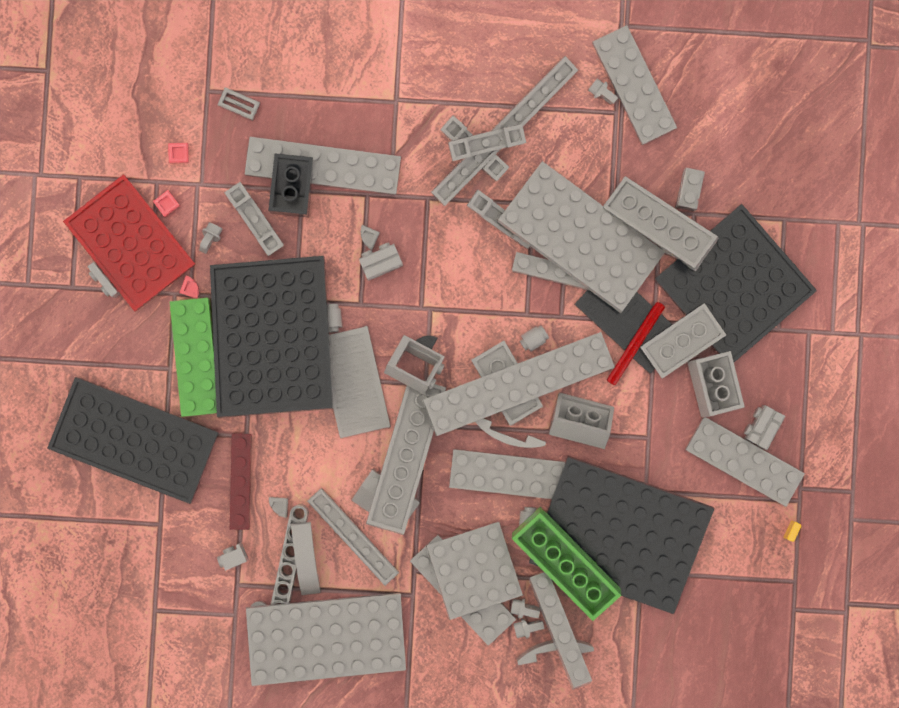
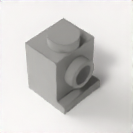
M242 542L236 545V549H234V546L223 550L224 554L217 557L220 567H224L225 571L249 560Z

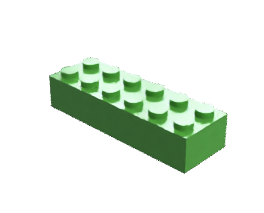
M211 298L170 301L181 417L217 413Z
M541 507L512 532V540L592 621L621 596V588Z

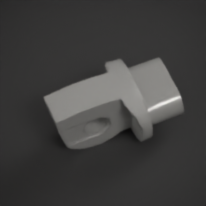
M598 78L588 89L589 92L595 95L594 99L600 96L609 104H614L618 99L615 94L607 89L608 83H603Z
M209 222L206 229H202L204 238L201 241L199 251L206 254L213 241L218 242L221 239L219 235L223 229Z
M513 599L511 614L519 615L518 618L520 619L523 615L539 619L540 608L535 605L525 604V599Z
M521 619V622L514 623L517 638L526 637L528 639L530 632L545 629L543 621L540 620L527 623L524 619Z

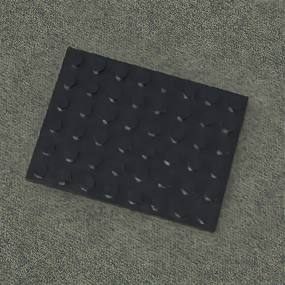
M312 256L210 265L217 417L333 409L325 257Z
M567 456L547 514L621 588V596L674 614L714 512V507ZM531 558L529 559L530 564L538 566Z

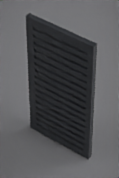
M587 290L574 304L624 351L653 308L638 292L635 293L621 313L590 290ZM662 314L642 345L672 325ZM640 347L633 359L651 374L655 368Z

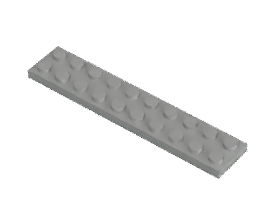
M599 332L423 400L435 434L439 436L613 369L615 366L603 335Z

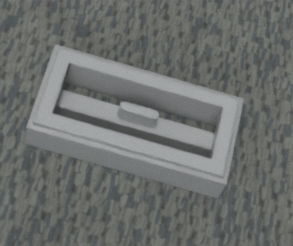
M225 87L217 105L253 121L261 103ZM227 93L253 104L254 107H249L226 97ZM224 100L250 111L251 114H247L223 102Z

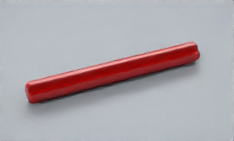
M656 302L607 378V382L612 385L617 384L665 309L662 303Z

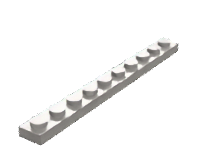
M564 56L491 131L519 124L524 126L578 69ZM501 149L464 158L431 193L443 206H446Z

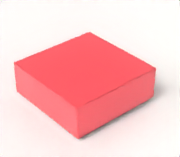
M188 143L168 144L169 163H189Z
M169 190L153 201L164 217L180 207Z

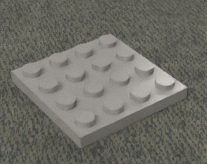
M499 522L426 545L449 620L523 596Z

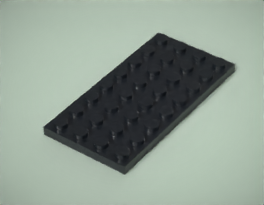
M75 377L47 449L191 504L219 432Z

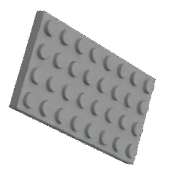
M543 161L497 221L620 313L665 253L638 231L604 209L600 203Z
M400 593L246 607L252 686L406 670Z

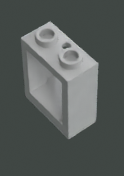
M404 335L389 360L384 373L425 395L427 389L432 390L436 379H434L436 373L438 375L441 374L445 366L442 364L445 356ZM405 351L434 366L426 382L396 367Z

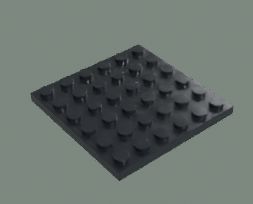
M743 204L739 205L710 230L719 239L696 271L690 269L680 259H677L654 279L685 316L705 303L726 333V336L711 346L718 354L731 351L733 362L738 360L817 291Z

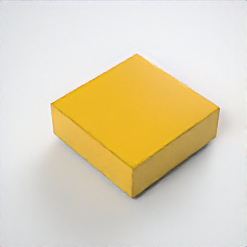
M791 520L783 538L792 542L795 541L801 524Z

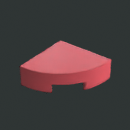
M186 275L180 293L198 299L200 295L199 287L194 279Z

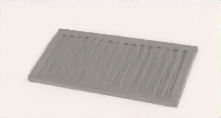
M368 326L329 335L333 409L340 438L390 428Z

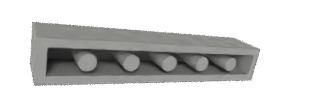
M545 572L530 577V585L572 690L590 684L592 682L591 676L551 578Z

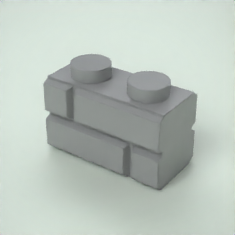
M691 168L683 170L675 208L688 211L697 210L705 174L704 171Z
M388 242L379 246L380 250L376 252L369 250L361 254L362 258H359V261L368 281L403 266L394 244L390 245Z
M762 405L761 408L757 407L753 414L755 419L752 425H747L744 434H746L744 439L764 450H768L785 415L766 405Z

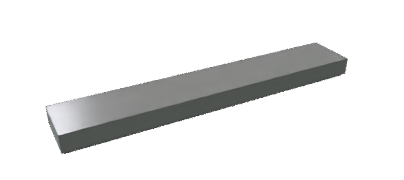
M322 488L307 501L384 585L388 584L399 573Z

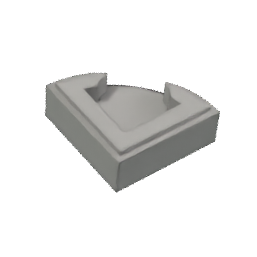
M362 225V241L370 250H373L380 232Z
M269 497V504L273 511L279 516L287 518L289 498Z

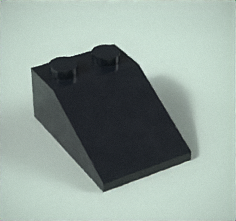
M274 154L268 209L270 214L309 218L313 157Z

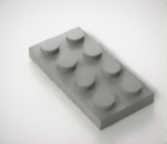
M703 303L640 347L663 379L726 336V333L705 303Z
M505 341L471 360L481 377L518 364ZM537 397L506 409L502 413L511 426L542 408L543 405Z

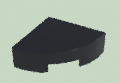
M423 336L417 339L416 342L432 349L438 337Z

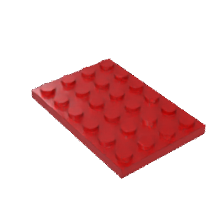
M124 174L63 221L135 312L196 265Z

